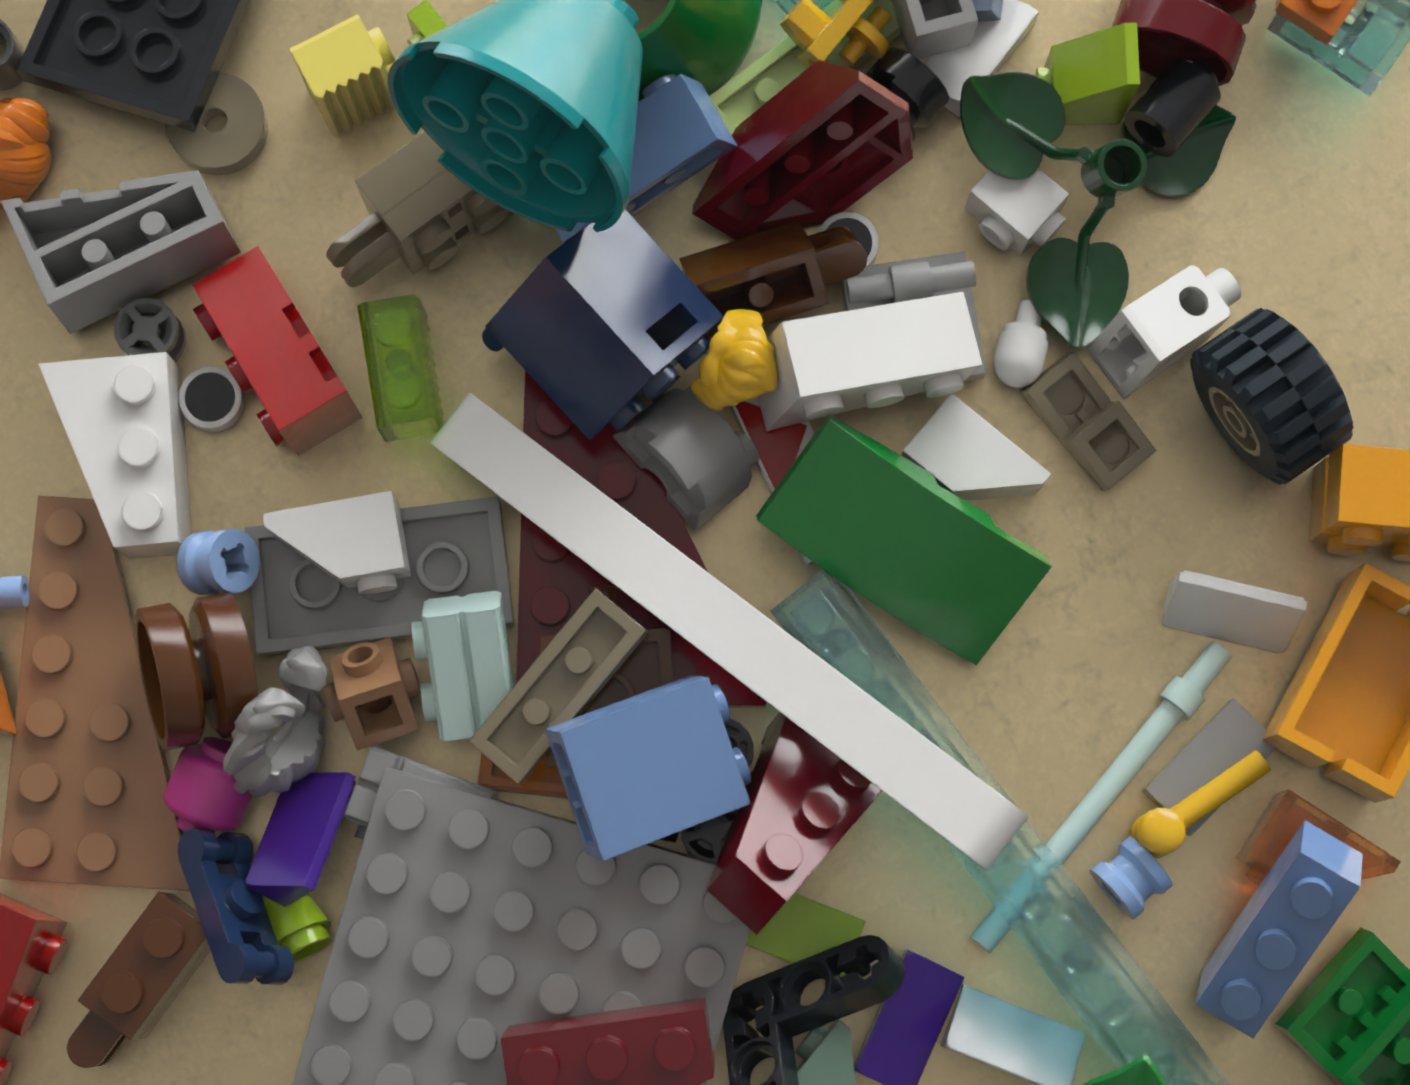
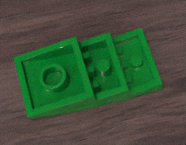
M830 414L827 415L756 515L758 522L867 600L976 666L1052 568L1045 554L994 525L988 513L939 486L934 474Z
M1360 927L1275 1024L1337 1085H1410V970L1373 932Z

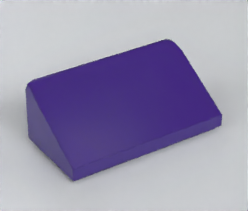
M348 772L310 773L298 782L291 783L289 790L280 793L246 877V886L249 889L284 907L315 890L356 781L354 780L356 776Z
M908 949L904 950L901 957L905 965L903 982L892 997L880 1004L854 1062L855 1072L884 1085L918 1084L964 980L963 976Z

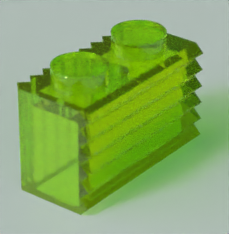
M411 294L363 302L357 305L376 427L384 441H396L436 434L444 424L442 418L444 413L440 406L442 401L438 394L440 388L436 382L438 376L434 369L436 364L432 357L434 352L430 345L432 340L428 333L430 330L426 321L428 316L421 299Z

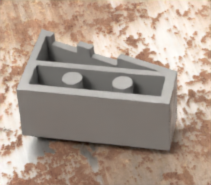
M199 170L119 182L120 188L83 194L80 188L60 191V198L24 203L21 198L1 201L47 305L70 334L122 310L126 304L136 299L147 298L241 253L214 196Z

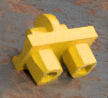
M799 0L780 22V26L792 41L801 48V51L795 58L806 68H809L817 60L824 61L845 35L850 40L838 55L847 64L853 66L864 51L880 59L890 49V44L881 33V30L890 21L892 16L884 8L877 6L866 20L860 17L873 0H840L841 2L829 16L811 0Z

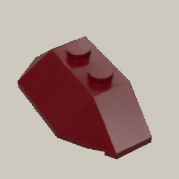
M817 60L735 128L732 137L737 147L718 159L693 204L692 214L735 240L797 220L800 221L803 228L823 224L829 217L845 211L913 159L909 103L858 70Z

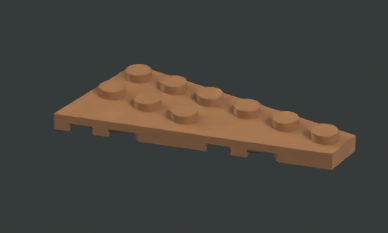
M38 496L29 578L30 601L28 607H26L15 713V727L18 735H13L0 858V879L190 891L177 852L180 837L184 832L176 825L179 817L168 809L163 799L169 783L167 773L169 768L165 751L159 744L146 701L137 653L134 618L130 615L122 580L124 577L118 550L112 545L94 499Z

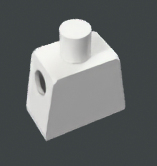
M1190 265L1120 310L1089 346L1087 351L1122 398L1125 399L1206 342L1231 316L1229 306L1241 298L1240 286L1234 276L1224 268H1217L1205 277L1198 267Z

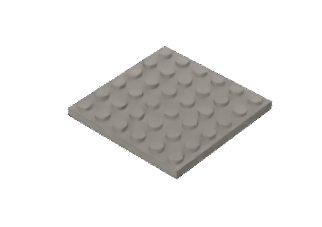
M384 768L292 1085H507L501 1037L508 1025L705 997L713 1052L715 1053L750 929L707 891L716 866L715 862L650 843L602 861L586 853L575 821L496 798H490L400 770Z

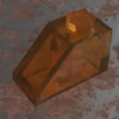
M1289 789L1274 794L1235 857L1249 867L1245 876L1251 882L1260 886L1299 827L1306 820L1363 854L1361 879L1394 873L1401 862Z

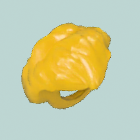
M746 309L728 310L718 326V332L711 338L708 355L701 361L699 376L691 385L692 393L709 409L718 412L725 406H736L739 402L751 400L764 393L776 390L778 372L774 357L775 349L773 344L767 340L766 333L762 327L763 319L759 312Z

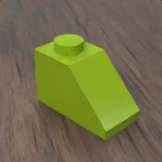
M1122 23L1051 47L1044 68H1036L1035 76L1047 81L1060 95L1065 109V125L1121 124L1140 86L1137 23Z

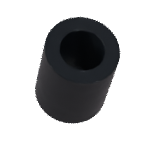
M1176 58L1172 60L1125 114L1124 121L1130 134L1150 152L1163 157L1173 156L1219 103L1221 93L1217 85L1218 78L1208 65L1197 59L1186 60Z

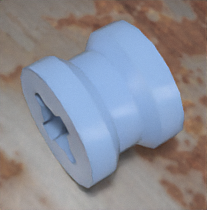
M239 529L219 530L217 532H194L184 539L179 547L176 559L177 572L182 583L189 591L198 595L218 594L219 592H244L252 586L258 577L260 568L259 551L255 541L246 532Z
M1131 836L1119 845L1118 855L1110 862H1099L1090 870L1092 877L1102 891L1132 920L1144 911V902L1151 895L1164 894L1173 886L1170 877L1158 861Z

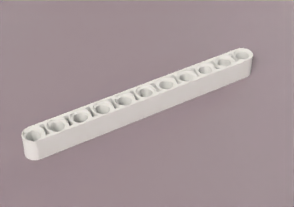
M467 393L429 442L988 871L1029 818L1004 796L472 393Z

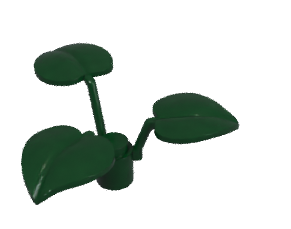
M1024 72L970 76L962 86L960 119L971 151L986 169L1006 179L1022 180L1030 177L1037 171L1043 154L1054 160L1078 161L1082 164L1081 179L1089 193L1098 197L1097 206L1079 232L1078 242L1068 238H1056L1048 241L1032 256L1027 268L1026 289L1034 309L1070 347L1082 348L1093 342L1118 314L1126 297L1129 272L1122 251L1116 245L1108 242L1090 244L1092 233L1106 212L1114 207L1115 197L1136 188L1141 182L1151 191L1168 197H1181L1195 192L1209 180L1214 172L1225 141L1235 124L1236 116L1216 105L1171 157L1159 156L1144 148L1130 134L1124 120L1121 126L1122 139L1113 140L1094 151L1085 146L1079 149L1058 148L1050 143L1054 142L1064 130L1066 121L1065 109L1060 95L1047 81Z

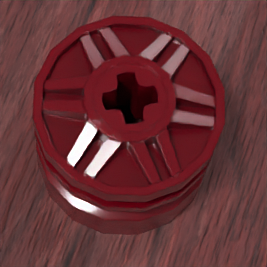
M1121 0L1112 27L1122 23H1137L1140 72L1157 78L1169 63L1176 58L1186 60L1197 59L1214 71L1218 78L1217 85L1220 86L1229 83L1235 73L1246 40L1242 26L1250 22L1257 5L1255 3L1256 0Z

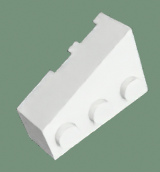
M964 292L781 322L767 338L775 349L774 357L778 372L777 388L774 391L758 396L766 431L827 417L828 414L834 415L866 406L867 408L888 406L903 400L907 396L926 392L927 397L933 398L960 391L964 388L963 381L982 366Z
M167 352L39 363V368L113 547L129 559L177 555L184 539L192 534L184 415L178 400L179 390L182 385L181 368Z

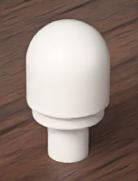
M1030 300L1020 301L1015 322L1005 324L1004 330L999 333L993 360L994 370L998 378L1006 385L1015 388L1029 386L1040 377L1049 345L1047 332L1040 328L1042 318L1036 312Z

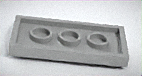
M499 497L400 508L411 577L396 579V589L376 594H359L357 586L347 588L275 538L264 525L245 527V532L255 541L260 557L258 577L250 587L257 654L263 657L287 654L292 649L304 646H314L316 650L351 646L364 642L373 643L391 637V640L412 638V622L422 621L424 601L432 598L457 595L463 597L467 594L489 591L501 592L506 626L515 625Z

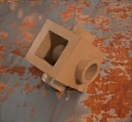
M391 637L373 643H359L348 648L345 652L329 657L334 682L324 686L327 703L335 722L346 721L357 751L419 731L411 698L421 695V686L411 657L399 661Z

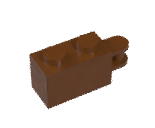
M797 220L681 257L679 260L684 274L723 316L728 310H753L761 314L763 319L762 325L829 304L825 286L860 274L866 267L867 253L861 243H859L856 234L847 227L838 226L808 236L800 221ZM722 320L706 335L710 341L718 332V326Z
M158 891L77 1000L90 1011L68 1040L67 1053L75 1065L82 1068L105 1065L115 1056L127 1038L129 1040L147 1038L211 950L197 911L175 894Z

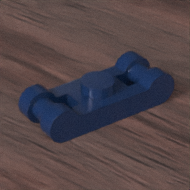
M189 829L185 831L178 843V858L221 979L226 983L248 984L255 978L261 984L283 985L287 983L294 971L293 954L288 947L278 944L264 906L262 895L246 886V877L253 857V845L249 836L244 833L223 832L216 837L210 830Z

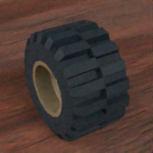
M1258 308L1191 354L1190 366L1194 384L1210 419L1236 454L1253 470L1279 485L1282 483L1287 484L1328 456L1340 445L1351 440L1353 436L1352 429H1354L1345 394L1336 376L1307 337L1275 312Z

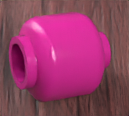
M204 737L202 744L186 746L181 751L163 798L168 809L179 817L176 825L181 830L200 829L210 830L213 833L215 831L224 832L235 830L243 823L253 795L248 791L240 794L234 790L236 780L232 777L233 775H228L223 770L224 757L232 742L216 737Z

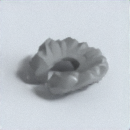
M314 646L292 649L287 653V658L280 664L278 674L284 687L288 689L290 694L283 689L270 687L245 705L241 714L234 722L235 729L231 733L234 741L224 757L223 770L226 774L233 775L232 777L236 780L234 790L240 794L248 791L253 796L261 797L269 791L281 793L289 790L291 783L298 782L308 774L316 771L321 756L320 749L325 746L323 741L325 719L318 711L325 706L320 696V690L326 684L327 668L323 658ZM282 725L280 731L273 737L272 729Z

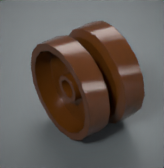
M230 592L197 597L189 612V629L183 615L171 603L137 609L135 613V633L141 677L152 724L163 750L167 751L198 744L205 728V713L210 726L223 739L232 737L231 733L235 729L234 722L241 714L244 706L258 696L250 643L241 611L234 596Z

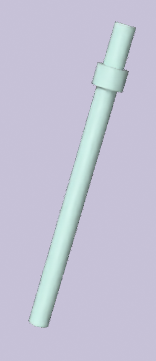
M1212 641L1182 678L1175 676L1159 695L1162 703L973 932L970 938L988 953H991L1180 720L1182 718L1190 720L1203 704L1205 698L1202 693L1232 658V655L1224 647Z

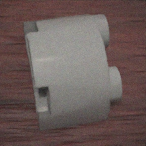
M691 385L685 390L675 388L666 392L623 429L612 435L640 469L650 470L661 480L667 492L666 499L694 531L698 530L748 488L752 478L751 466L759 459L758 451L751 439L740 431H733L718 412L709 409L701 403L692 393Z

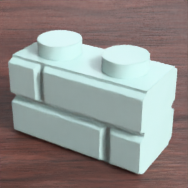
M498 591L467 594L463 597L457 595L428 599L424 601L422 621L412 622L415 658L417 661L428 659L431 682L421 683L425 722L437 720L440 740L452 741L471 738L514 687L502 594Z

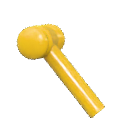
M1254 750L1172 808H1156L1141 815L1131 826L1130 836L1136 839L1140 845L1144 846L1154 858H1160L1174 852L1183 843L1186 829L1269 773L1271 769L1267 761L1257 750Z

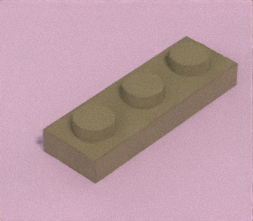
M595 588L468 742L516 783L524 784L552 750L545 729L580 716L649 631Z

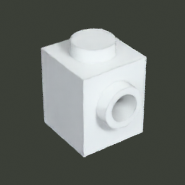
M1039 168L1033 175L1022 180L1006 179L988 171L970 191L964 209L980 222L978 228L988 241L1002 250H1007L1010 247L1019 256H1022L1033 242L1041 247L1050 241L1063 226L1067 219L1060 212L1069 193Z

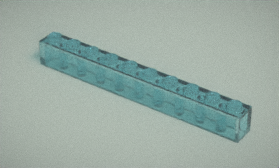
M820 571L770 611L782 628L792 637L1015 805L846 584L827 571ZM1028 820L1025 821L988 871L943 838L1118 1069L1127 1066L1143 1055H1148L1167 1085H1230Z

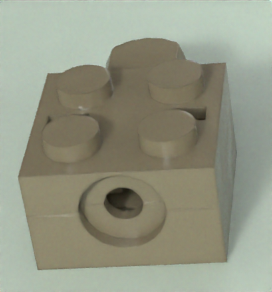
M424 131L355 181L370 216L335 240L328 248L326 257L334 267H344L341 271V277L350 287L362 285L400 257L415 275L424 267H427L428 270H434L445 264L457 253L459 249L457 243L476 230L480 234L492 230L507 217L509 211L477 193L444 168L437 161L443 150Z

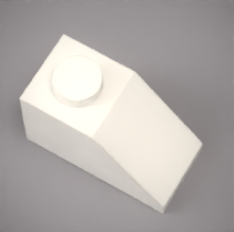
M953 393L950 394L906 446L901 455L934 474L939 486L965 501L1036 495L1051 475L1050 472Z
M392 491L263 514L264 527L275 538L347 588L357 586L359 594L367 595L391 591L397 588L396 579L411 577L399 501Z

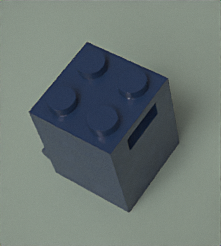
M626 209L612 227L604 231L595 232L593 230L595 223H591L547 255L486 324V329L482 333V340L486 347L495 352L505 348L589 440L609 424L617 432L623 429L646 407L640 400L644 394L652 402L662 396L681 377L674 369L678 363L686 370L709 350L710 340L706 335L724 317Z

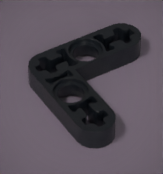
M866 935L745 982L735 988L731 994L723 1021L729 1085H751L750 1078L754 1067L760 1061L771 1057L775 1059V1068L768 1080L760 1085H799L793 1037L882 1003L892 997L900 988L905 977V965L902 958L880 937ZM875 960L879 961L871 967L870 963L874 962ZM871 971V976L867 979H864L863 977L868 975ZM844 972L846 975L841 977L840 974ZM825 979V989L822 996L811 1005L801 1006V995L807 985L814 980ZM761 1005L763 1006V1008L756 1011V1008L760 1007ZM755 1019L756 1030L747 1022Z

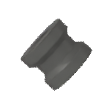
M152 298L136 299L126 304L117 315L114 323V337L120 349L127 355L167 352L175 363L182 356L186 346V331L181 321L162 301ZM160 329H161V331H162L161 338L158 337V336H159V333H160Z

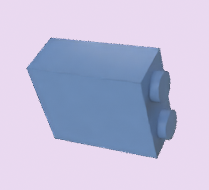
M689 675L545 729L588 855L605 861L751 804L745 788L746 785L751 783L750 770L741 750L738 747L732 748L724 725V723L730 721L729 707L722 690L716 684L711 686L709 677Z

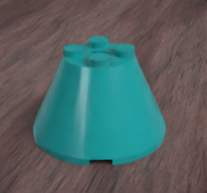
M497 0L408 46L399 54L390 67L387 82L389 94L405 126L412 135L417 134L420 128H422L443 150L437 161L460 181L488 200L532 222L571 232L577 222L595 223L593 226L595 232L604 231L618 221L627 207L630 194L643 48L640 38L635 31L640 22L635 10L624 1Z

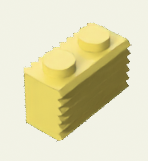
M358 14L289 49L306 88L332 136L340 138L343 130L351 132L353 125L362 126L364 119L373 121L375 113L384 115L386 108L395 110L387 84L388 73L393 62H395V58L380 29L376 27L367 32Z

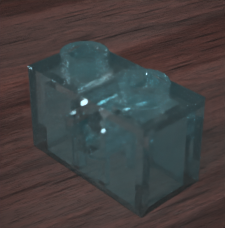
M1358 0L1349 13L1356 20L1352 25L1344 21L1328 46L1276 13L1267 30L1369 97L1410 41V0Z

